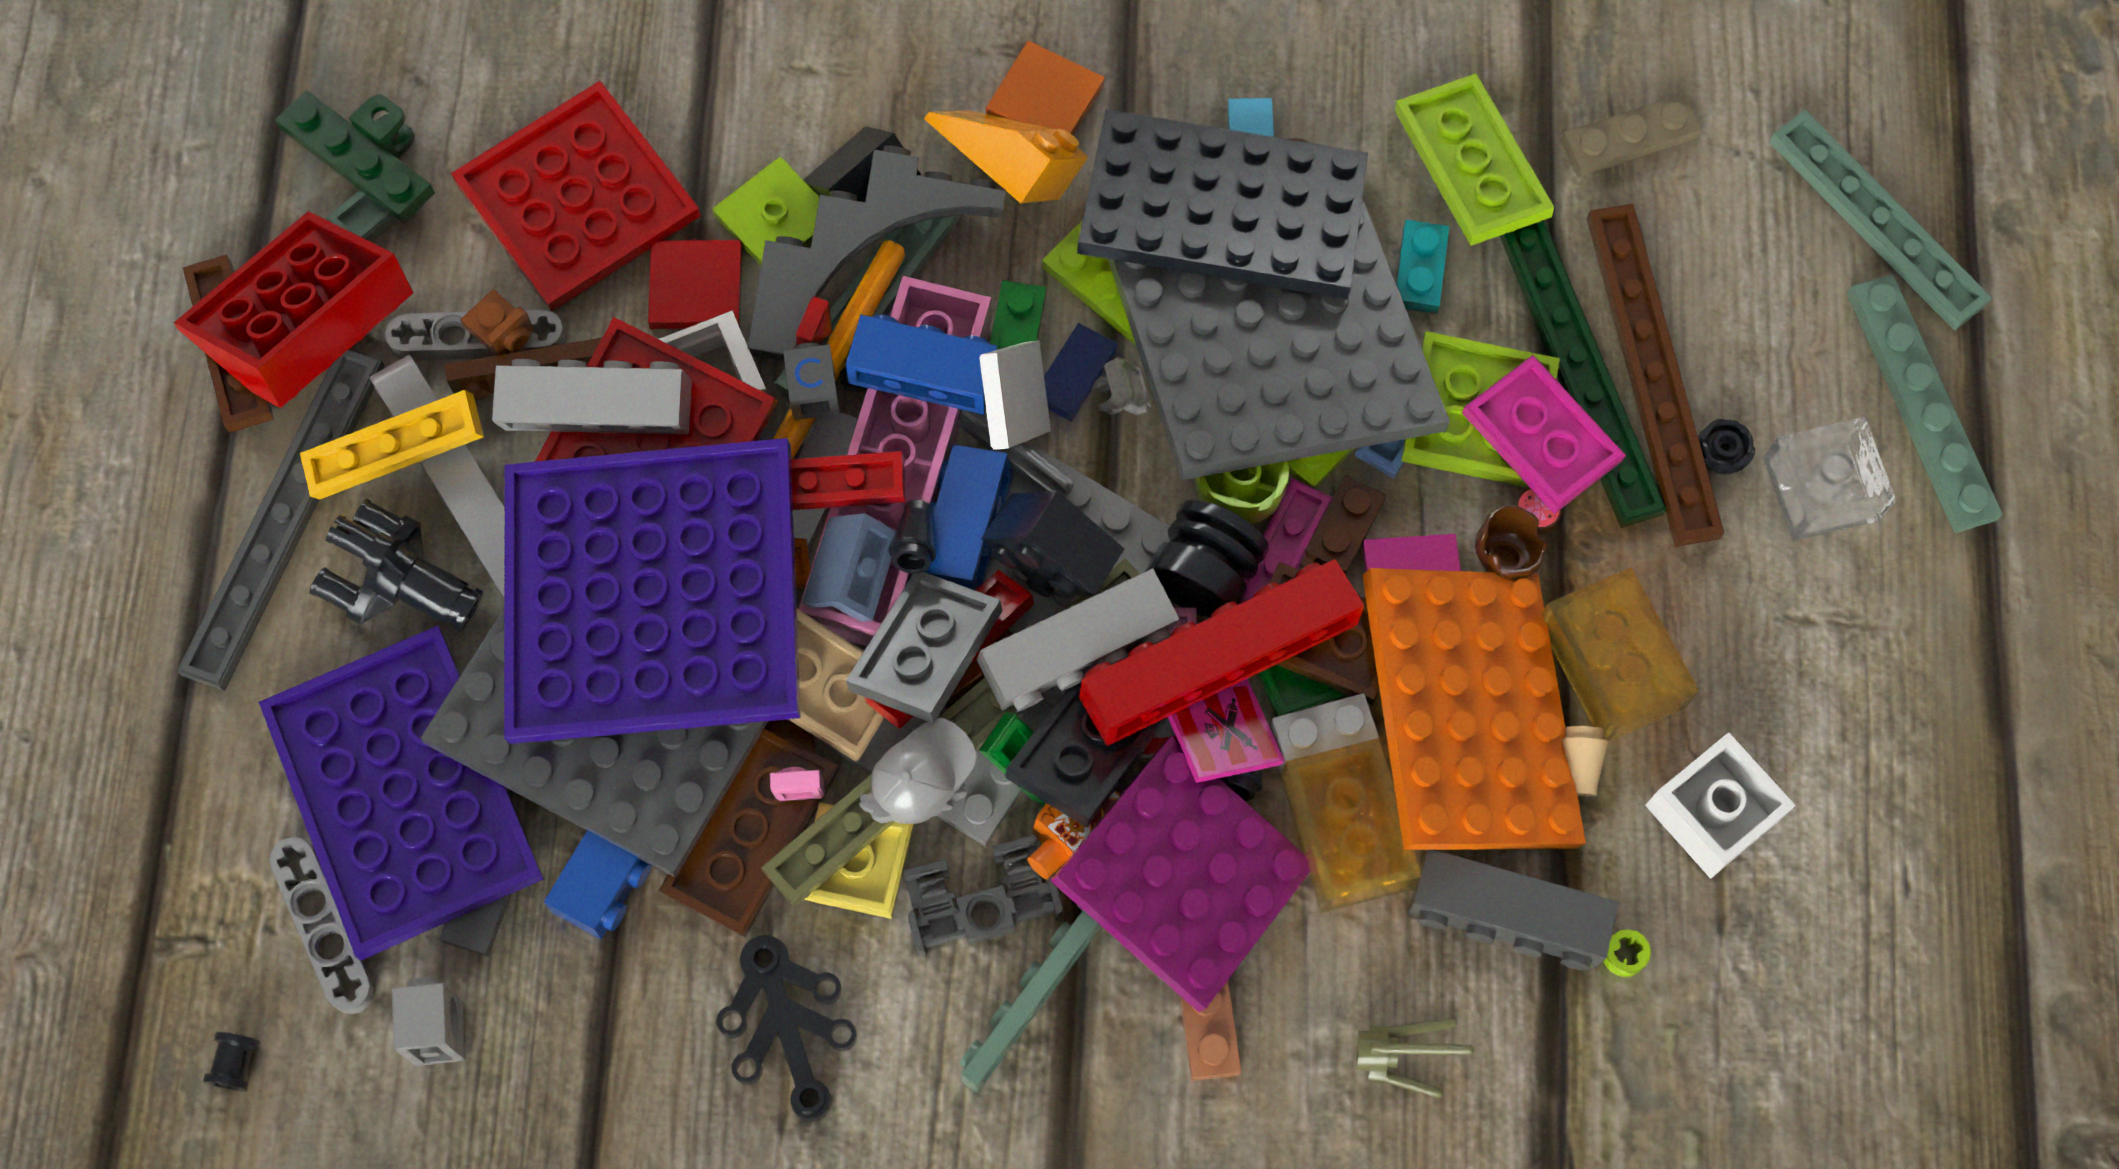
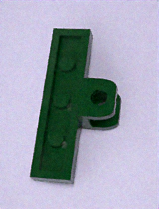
M304 91L275 119L283 132L403 224L435 194L429 182L398 160L409 149L415 139L412 128L404 124L405 114L400 107L384 95L378 94L365 101L349 116L350 123L309 91ZM377 112H389V114H386L378 118L376 121L373 120V117ZM396 132H399L398 137L395 140L391 141L390 138Z

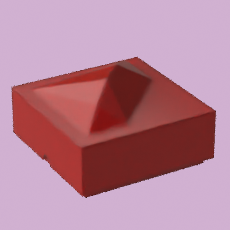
M815 296L813 299H810L796 332L797 345L803 343H817L821 345L824 338L832 333L829 301Z

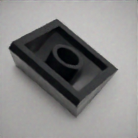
M865 126L803 180L819 197L820 195L830 196L831 191H844L856 195L857 201L865 202L874 149L883 151L884 146H903L893 132ZM917 169L916 175L922 176L919 170Z

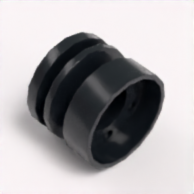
M1186 500L1176 513L1177 520L1170 524L1167 530L1171 542H1163L1158 546L1145 572L1152 568L1154 569L1171 602L1181 608H1196V615L1209 619L1218 608L1227 603L1236 602L1237 605L1241 604L1247 593V586L1244 580H1250L1256 576L1259 570L1258 564L1265 559L1269 551V545L1258 529L1232 511L1200 500Z

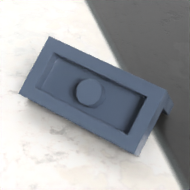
M866 513L829 518L802 603L810 608L833 606L860 622L873 621L892 559L888 548L896 531Z

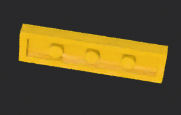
M462 390L301 452L300 456L309 494L311 497L320 500L483 438L484 434L474 395L466 390Z

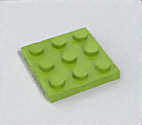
M1425 331L1421 349L1450 422L1446 432L1404 439L1401 462L1530 488L1462 412L1466 405L1532 355L1557 379L1560 358Z

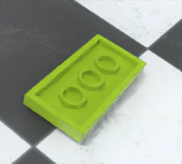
M1476 73L1396 101V115L1470 246L1552 217L1554 205Z

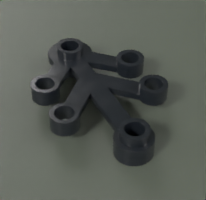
M770 935L757 936L748 941L741 951L740 966L745 977L730 1006L724 1007L718 1013L716 1024L720 1032L728 1038L741 1036L748 1026L746 1015L763 987L769 1006L746 1051L734 1058L731 1065L732 1074L743 1085L756 1083L762 1076V1063L778 1033L795 1084L790 1097L791 1107L796 1116L801 1120L816 1122L828 1114L832 1100L827 1087L822 1082L814 1079L797 1026L828 1040L830 1046L837 1051L851 1049L857 1041V1031L853 1023L847 1019H837L834 1021L788 999L782 982L784 980L812 992L817 1002L823 1005H830L835 1003L842 993L840 981L834 974L829 972L817 974L789 960L788 950L778 938ZM768 951L773 954V961L769 966L760 967L756 965L755 959L760 952ZM832 981L836 985V989L831 996L823 997L817 993V988L821 982ZM729 1014H738L741 1017V1024L735 1030H727L723 1026L724 1019ZM846 1027L851 1031V1037L846 1043H837L833 1040V1033L837 1028ZM746 1060L756 1063V1071L750 1077H742L738 1073L739 1065ZM809 1090L816 1091L820 1097L817 1105L811 1108L804 1107L801 1104L802 1095Z

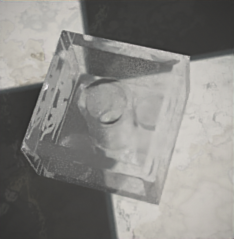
M1866 417L1778 436L1763 457L1792 541L1878 522L1896 503L1895 495Z

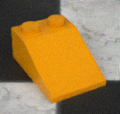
M971 110L928 112L924 118L1019 203L1059 200L1089 158L1078 148L1079 141L1072 134L1060 128L1043 127Z

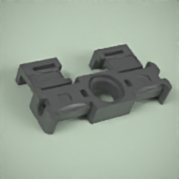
M1035 834L993 846L996 865L1002 863L1006 878L1001 879V886L958 898L955 897L954 892L948 893L944 879L950 878L946 859L903 870L913 910L908 914V920L919 956L926 957L925 948L965 937L968 945L1010 934L1015 932V923L1055 913L1057 920L1062 917L1063 907L1057 886L1050 881L1053 875L1045 879V883H1042L1041 876L1032 869L1027 860L1037 849ZM1022 851H1027V853L1022 855L1014 856L1007 859L1002 858L1004 856L1012 855ZM939 874L942 875V877L917 883V880H921ZM1003 886H1007L1008 893L1005 894ZM955 899L957 902V907H954L953 900ZM981 903H990L998 908L1000 916L995 925L983 928L972 920L973 909ZM915 910H918V911H919V914H920V917H919V918H916V917H915V914H914V911H915Z

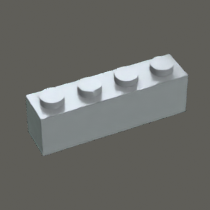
M514 359L512 360V366L496 365L492 421L505 431L689 435L692 379L682 369H678V364L671 362L650 363V369L632 368L631 363L624 361H605L604 368L586 367L585 362L577 360H560L557 367L540 366V362L536 360Z
M1152 568L980 650L976 660L1002 711L1015 706L1017 712L1043 700L1041 692L1057 684L1061 691L1082 682V679L1085 678L1084 671L1104 662H1110L1111 665L1127 658L1128 650L1142 643L1152 642L1157 644L1169 638V630L1173 629L1179 621V617Z

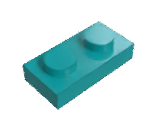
M1405 219L1396 285L1406 309L1437 314L1440 306L1450 226Z

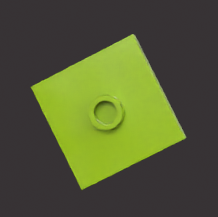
M780 156L713 207L712 212L713 216L736 240H741L742 247L761 266L765 240L776 242L777 236H787L802 240L803 247H808L812 244L820 197Z

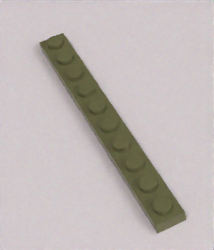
M1124 558L1110 571L1096 595L1140 573ZM1080 596L1066 609L1076 604H1079L1093 596ZM983 678L938 718L949 720L960 727L972 741L977 752L1005 712L1014 713L1019 716L1025 710L1017 712L1015 706H1011L1002 711L986 678ZM1049 689L1041 692V694H1045ZM872 774L761 867L763 873L794 908L894 823L893 821L879 823L872 818L871 813L864 811L860 807V796L870 793Z

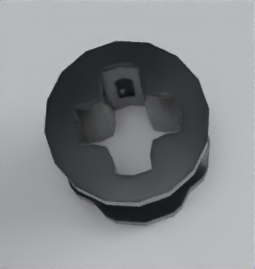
M216 1032L214 1041L218 1043L211 1071L204 1075L203 1082L219 1088L247 1092L249 1083L245 1079L252 1053L259 1049L261 1042L247 1036Z

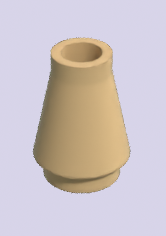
M1566 727V738L1561 739L1577 795L1580 797L1597 796L1599 778L1609 741L1604 739V729L1600 727Z

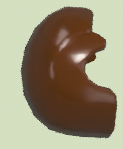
M1500 506L1487 515L1475 537L1476 554L1486 572H1495L1506 580H1519L1522 578L1526 579L1538 571L1545 554L1547 542L1541 540L1538 534L1539 520L1534 514L1519 506Z

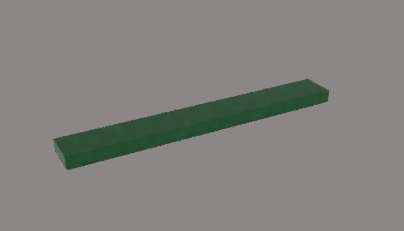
M1545 220L1500 235V240L1547 353L1551 357L1560 358L1557 377L1561 386L1626 455L1621 463L1600 478L1620 528L1663 516L1667 510Z

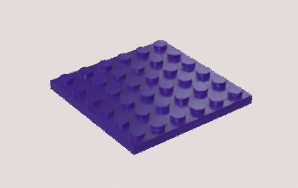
M788 438L505 464L504 739L509 744L801 718L791 445Z

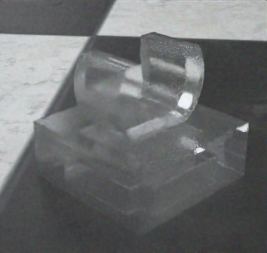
M1120 357L1104 364L1107 376L1098 378L1093 383L1094 389L1102 393L1111 389L1112 396L1107 402L1099 405L1101 411L1108 414H1116L1124 409L1137 416L1152 409L1140 367Z

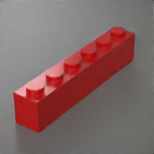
M1336 559L1321 566L1317 562L1312 563L1298 571L1293 579L1281 585L1277 582H1272L1263 586L1253 595V598L1239 605L1236 602H1230L1221 606L1212 614L1211 618L1197 625L1194 622H1188L1179 626L1170 634L1169 638L1157 644L1145 642L1129 652L1127 658L1111 665L1110 662H1104L1096 665L1082 679L1079 698L1105 744L1108 746L1357 626L1365 605Z

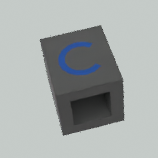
M803 343L797 345L794 349L784 350L785 370L793 419L801 420L840 414L830 344Z

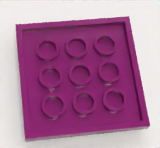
M1170 736L1163 742L1050 881L1195 1010L1201 1012L1209 1006L1316 864L1219 778L1196 783L1179 742Z

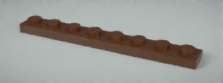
M1634 204L1590 210L1586 219L1660 493L1667 509L1666 515L1674 545L1678 547L1720 540L1724 535L1722 522Z

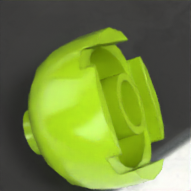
M1285 461L1284 463L1278 462L1197 477L1194 481L1195 492L1200 501L1218 505L1232 511L1250 524H1257L1273 514L1284 497L1288 485L1289 466L1287 461Z

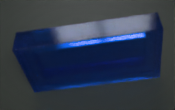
M1078 322L1044 375L1048 409L1072 422L1117 351L1118 343Z

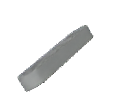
M525 310L528 313L534 331L531 333L526 345L517 352L565 344L566 332L557 314L548 310ZM467 312L401 314L391 319L385 329V339L394 355L400 359L407 355H410L413 360L471 359L495 356L463 327L460 319ZM458 326L465 329V336L458 344L446 345L441 342L443 332L449 327ZM542 326H549L551 332L547 334V339L540 341L537 334L541 333ZM428 328H431L432 345H429L425 338L430 337ZM412 329L416 336L410 337L409 344L403 345L400 338L405 337L406 330Z
M290 837L283 839L271 851L270 866L324 994L330 1004L343 1013L356 1014L362 1012L369 1007L374 998V983L364 960L359 961L354 955L316 852L308 842L301 838ZM296 851L301 856L306 855V857L300 860V866L304 875L310 880L300 882L297 874L288 866L283 867L290 862L289 853ZM309 892H322L326 899L323 910L314 916L303 915L300 909L303 897ZM330 934H339L344 940V948L341 954L330 960L321 958L318 948L322 939ZM353 960L354 964L347 966ZM344 968L347 976L355 984H362V986L355 990L357 998L353 1001H349L344 996H338V994L345 990V986L341 976L335 970ZM328 971H334L329 976L327 974Z

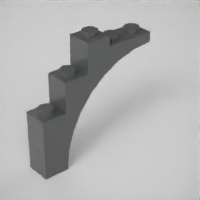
M884 146L883 151L874 149L866 201L859 202L856 195L844 191H831L830 196L820 195L811 248L803 247V241L793 237L777 236L776 242L765 240L747 349H749L752 356L784 361L783 351L794 349L797 346L796 332L810 299H813L814 296L819 297L838 271L864 248L898 229L929 219L961 215L1000 218L1004 207L1006 191L996 189L997 184L987 180L972 179L970 184L953 182L951 175L942 172L928 171L925 176L916 175L919 157L910 156V150L898 146Z

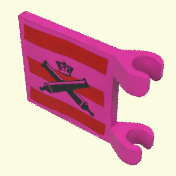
M1248 678L1168 717L1196 783L1282 765L1284 762L1283 755Z

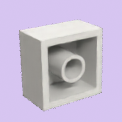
M1728 732L1660 788L1645 806L1711 879L1782 820L1796 805Z

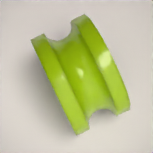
M1619 930L1611 936L1604 964L1610 972L1617 976H1634L1650 960L1651 949L1649 942L1644 935L1635 930ZM1620 942H1627L1626 948L1631 944L1636 948L1638 954L1632 959L1633 965H1626L1627 959L1620 962L1616 957L1615 953L1621 948Z

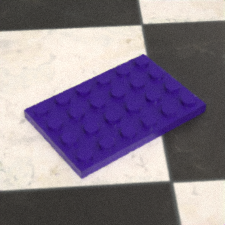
M439 625L259 701L355 957L359 961L544 879L507 788L429 747L421 740V736L460 677L456 663Z

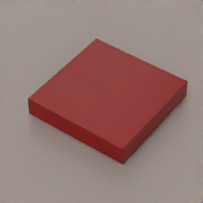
M672 240L652 242L648 303L649 328L686 329L730 311H733L740 328L741 240Z

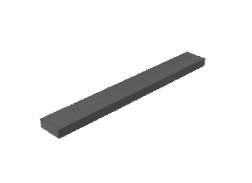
M349 349L329 367L177 670L181 676L225 692L319 502V499L311 497L309 494L300 453L353 433L375 389L369 376L385 368L382 360Z

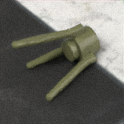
M1454 1018L1389 1027L1370 1026V1031L1358 1030L1357 1070L1369 1071L1368 1081L1387 1082L1421 1094L1424 1093L1441 1098L1444 1095L1442 1089L1387 1071V1068H1397L1398 1054L1471 1055L1475 1049L1472 1045L1399 1043L1398 1038H1394L1454 1028L1457 1026V1020Z

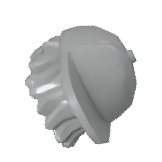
M938 718L934 724L926 721L913 730L905 739L890 748L877 762L871 776L870 793L860 796V807L864 811L871 813L872 818L879 823L893 821L902 824L921 823L927 821L932 816H937L943 811L951 810L953 808L952 803L964 798L967 794L964 788L966 786L965 781L974 770L977 757L972 741L960 727L949 720Z

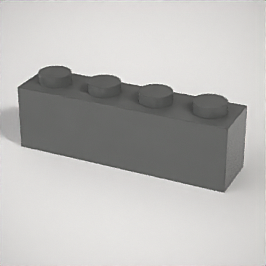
M1426 850L1420 862L1407 914L1417 916L1420 924L1430 928L1443 930L1449 925L1466 930L1465 935L1475 941L1494 943V940L1498 939L1514 944L1513 949L1521 954L1540 957L1542 953L1561 957V963L1567 967L1577 970H1590L1591 966L1597 968L1607 957L1619 902L1438 850Z

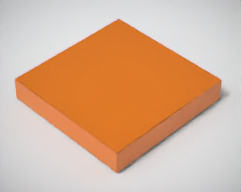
M1028 40L986 106V114L1053 129L1060 128L1074 135L1102 90L1105 77Z

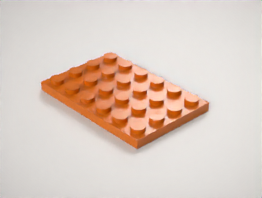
M1370 568L1362 577L1404 850L1577 849L1586 844L1578 795L1561 739L1566 738V727L1539 575L1532 574L1526 579L1506 580L1495 572Z

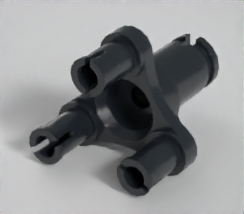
M367 498L357 509L353 521L348 520L342 514L335 519L334 523L337 526L336 528L330 527L326 541L363 559L362 565L367 567L364 583L359 587L324 567L314 579L309 594L316 595L346 611L345 616L360 625L395 605L400 600L443 624L447 622L453 624L454 629L458 632L465 629L482 599L483 591L478 588L476 590L469 588V583L423 559L424 551L420 522L407 515L400 518L372 503Z

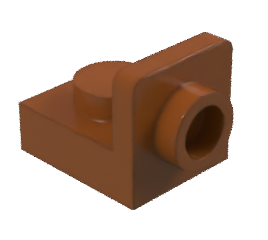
M494 289L460 319L463 327L495 356L519 351L526 345L531 333L534 331L528 313L521 307L515 309Z

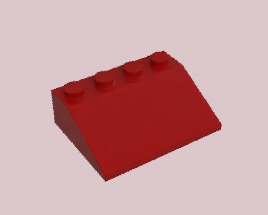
M308 211L173 323L182 334L248 390L281 408L289 400L295 398L318 375L327 370L333 362L355 343L362 340L384 318L393 313L414 292L394 253Z

